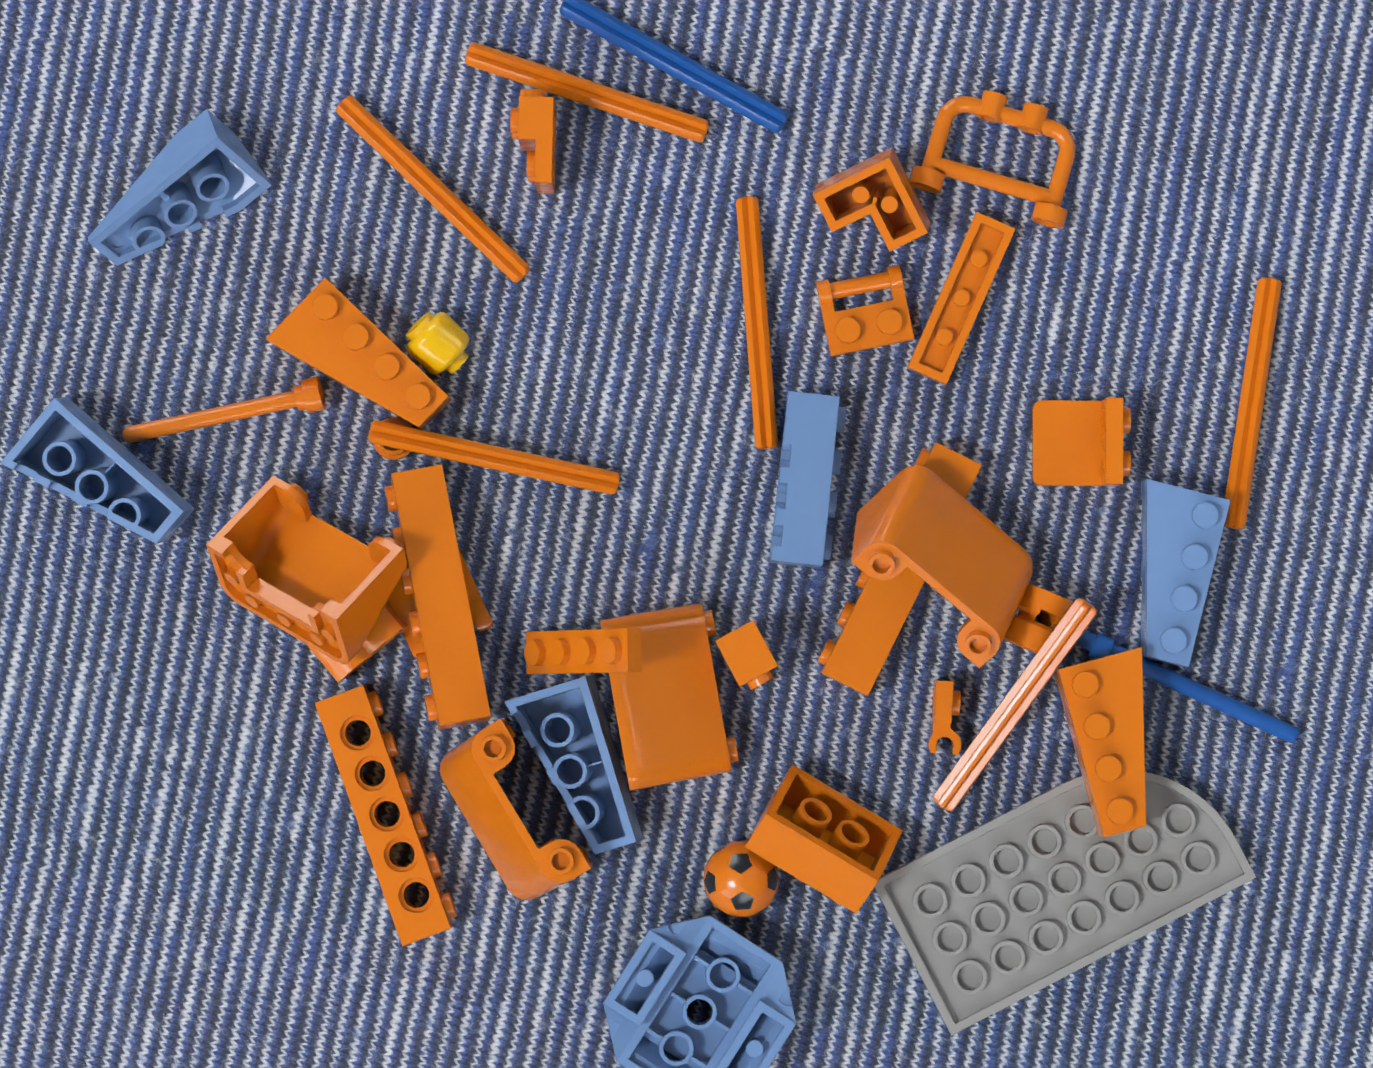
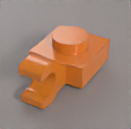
M934 680L932 732L928 739V750L930 753L936 754L937 741L942 737H948L952 741L953 755H958L961 750L960 737L950 726L952 716H959L961 703V691L953 690L954 681Z

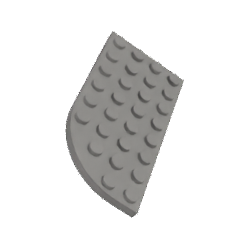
M1145 772L1146 827L1105 838L1099 837L1081 775L1045 791L881 876L875 889L952 1036L1256 878L1235 836L1218 812L1203 798L1180 783L1160 775Z

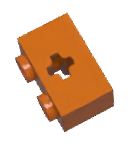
M754 620L714 641L739 687L747 683L750 690L774 678L770 670L778 665Z

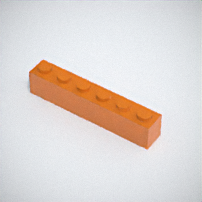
M937 442L933 444L931 450L922 448L914 464L924 466L933 471L965 499L982 466ZM908 567L896 577L884 581L875 580L861 571L855 585L862 588L855 604L847 600L836 622V624L843 628L836 642L830 639L827 640L817 662L824 665L820 673L868 696L925 581Z
M439 464L391 473V485L385 486L384 491L388 511H397L399 527L392 528L393 538L406 551L405 557L408 569L404 570L401 580L404 595L413 594L415 611L408 612L412 636H421L423 653L416 654L420 678H429L432 693L431 695L424 696L428 720H437L438 730L489 721L491 713L443 466Z

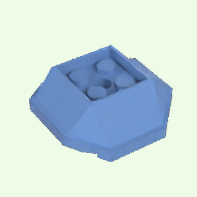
M710 914L651 928L603 1002L616 1062L625 1068H769L796 1025L782 960ZM696 999L706 1000L712 1007L711 1016L703 1022H696L687 1014L688 1005Z

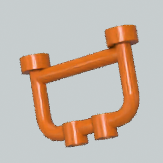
M983 91L981 99L959 96L946 102L936 116L922 166L912 167L909 178L912 187L931 193H941L946 176L1035 202L1031 216L1033 222L1050 228L1063 229L1068 211L1062 208L1061 204L1076 150V145L1070 131L1064 125L1047 118L1048 108L1039 104L1025 102L1022 111L1006 106L1007 96L994 91ZM960 113H969L988 122L1004 123L1017 127L1019 130L1029 134L1045 135L1055 139L1059 146V153L1049 187L1044 188L942 158L955 116Z

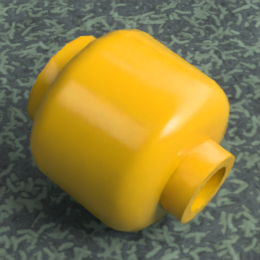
M429 311L426 312L405 335L409 339L407 343L408 354L431 375L440 374L445 370L453 374L469 357L464 352L469 343L468 334L445 312H439L434 315Z

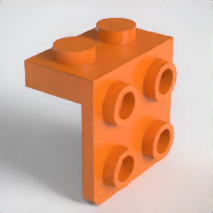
M1105 398L1102 401H1037L1032 407L1033 482L1038 486L1122 485L1123 476H1130L1131 471L1130 451H1123V434H1129L1131 429L1130 408H1123V398Z

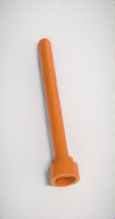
M318 376L301 380V385L293 386V391L128 426L123 430L122 437L126 442L134 443L295 407L299 411L307 410L308 413L322 411L326 409L324 393Z

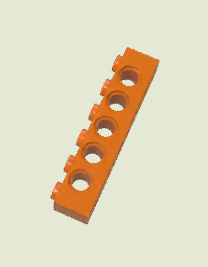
M362 685L316 702V709L402 946L451 929L454 926L451 918L457 916V911L450 893L442 894L437 878L443 876L441 866L435 852L427 854L422 837L428 836V831L421 812L413 813L407 797L414 795L406 771L398 773L393 757L399 755V751L392 732H383L378 717L385 713L377 691L369 693L367 685ZM356 720L367 723L371 731L370 738L364 745L354 744L348 736L349 726ZM369 761H377L385 769V778L379 785H371L363 778V767ZM384 801L393 802L399 808L400 817L394 825H385L377 817V809ZM397 842H406L413 847L415 856L410 865L402 866L393 860L391 852ZM419 882L427 887L429 899L425 905L415 906L408 901L406 889L409 884Z

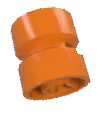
M1028 584L1017 608L1019 610L1018 614L1014 615L1004 640L1037 653L1073 602L1050 591ZM1040 612H1042L1041 623L1034 621Z

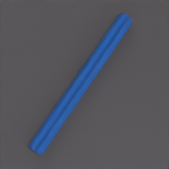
M564 0L562 2L560 13L569 20L770 131L779 133L783 128L788 114L781 108L585 0Z

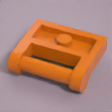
M899 265L886 267V272L829 283L828 279L815 281L830 357L914 340ZM890 288L892 297L890 301L835 312L833 299Z

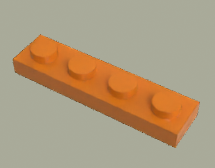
M979 212L975 213L907 369L943 385L947 384L1015 232V228Z
M641 628L526 632V645L524 648L526 674L642 672Z

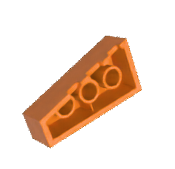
M1142 647L1056 670L1054 673L1098 836L1105 838L1146 827Z

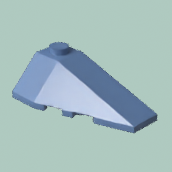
M206 109L173 136L89 235L88 241L118 266L163 246L166 238L188 229L192 233L203 228L202 222L222 213H225L226 217L241 211L272 184L235 133Z

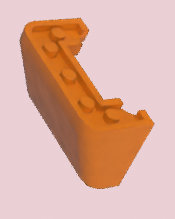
M909 466L900 471L857 512L851 562L867 576L881 581L896 577L906 567L911 569L969 618L958 630V649L978 668L982 667L1000 648L1031 580L1033 563L1029 553L933 471L924 466Z
M273 475L206 544L219 583L225 593L242 607L334 661L347 664L360 651L406 569V551L392 537L383 538L376 536L367 546L312 515L307 503L309 497L299 485L293 482L288 484Z
M702 603L600 620L601 629L641 628L642 672L609 673L630 791L731 772V763L738 762L739 759L735 737H726L708 640V636L716 635L712 610L703 611Z
M506 717L482 729L444 755L440 763V774L508 890L521 900H532L592 868L593 861L583 845L578 847L567 839L554 840L552 838L541 846H536L494 776L496 772L509 765L515 754L513 738L516 736V733Z

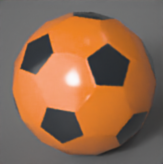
M732 841L719 847L711 855L704 867V887L707 897L722 913L734 917H748L764 911L772 903L779 887L778 867L745 848L747 841Z

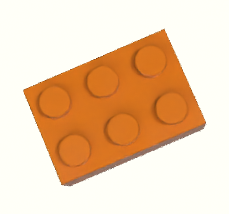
M792 764L769 800L745 848L831 898L837 904L857 914L878 883L903 830Z

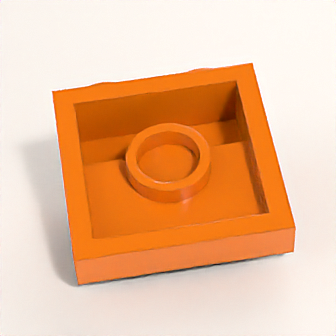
M523 89L520 90L519 108L511 107L510 133H512V139L519 141L521 150L527 151L526 173L528 182L535 183L538 194H555L557 115L554 97H546L545 90Z

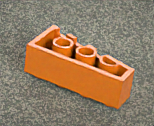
M326 278L266 338L272 345L421 430L451 401V398Z

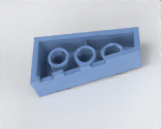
M788 391L769 563L821 568L823 566V559L830 560L833 535L826 534L828 517L835 518L837 492L830 491L832 475L840 474L842 450L835 449L836 432L844 433L847 407H839L840 396Z
M68 397L54 398L0 462L12 470H17L33 478L32 480L68 496L72 501L101 513L107 519L156 544L168 541L195 509Z
M593 675L584 676L504 701L510 713L515 716L522 728L523 734L531 748H534L546 768L547 775L553 785H556L567 804L568 810L595 854L643 839Z

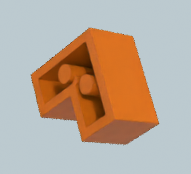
M893 147L816 184L813 197L831 232L870 214L890 252L927 234L929 231L930 220Z

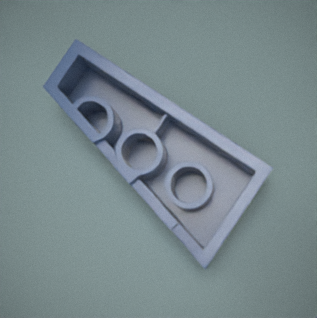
M1145 479L1141 481L1142 657L1179 667H1189L1230 500Z

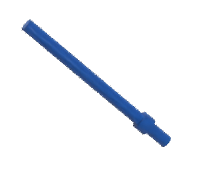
M1084 631L1075 644L1088 650V656L1095 659L1129 651L1114 644L1113 638L1100 632L1094 635ZM1142 657L1143 676L1291 744L1296 739L1299 728Z

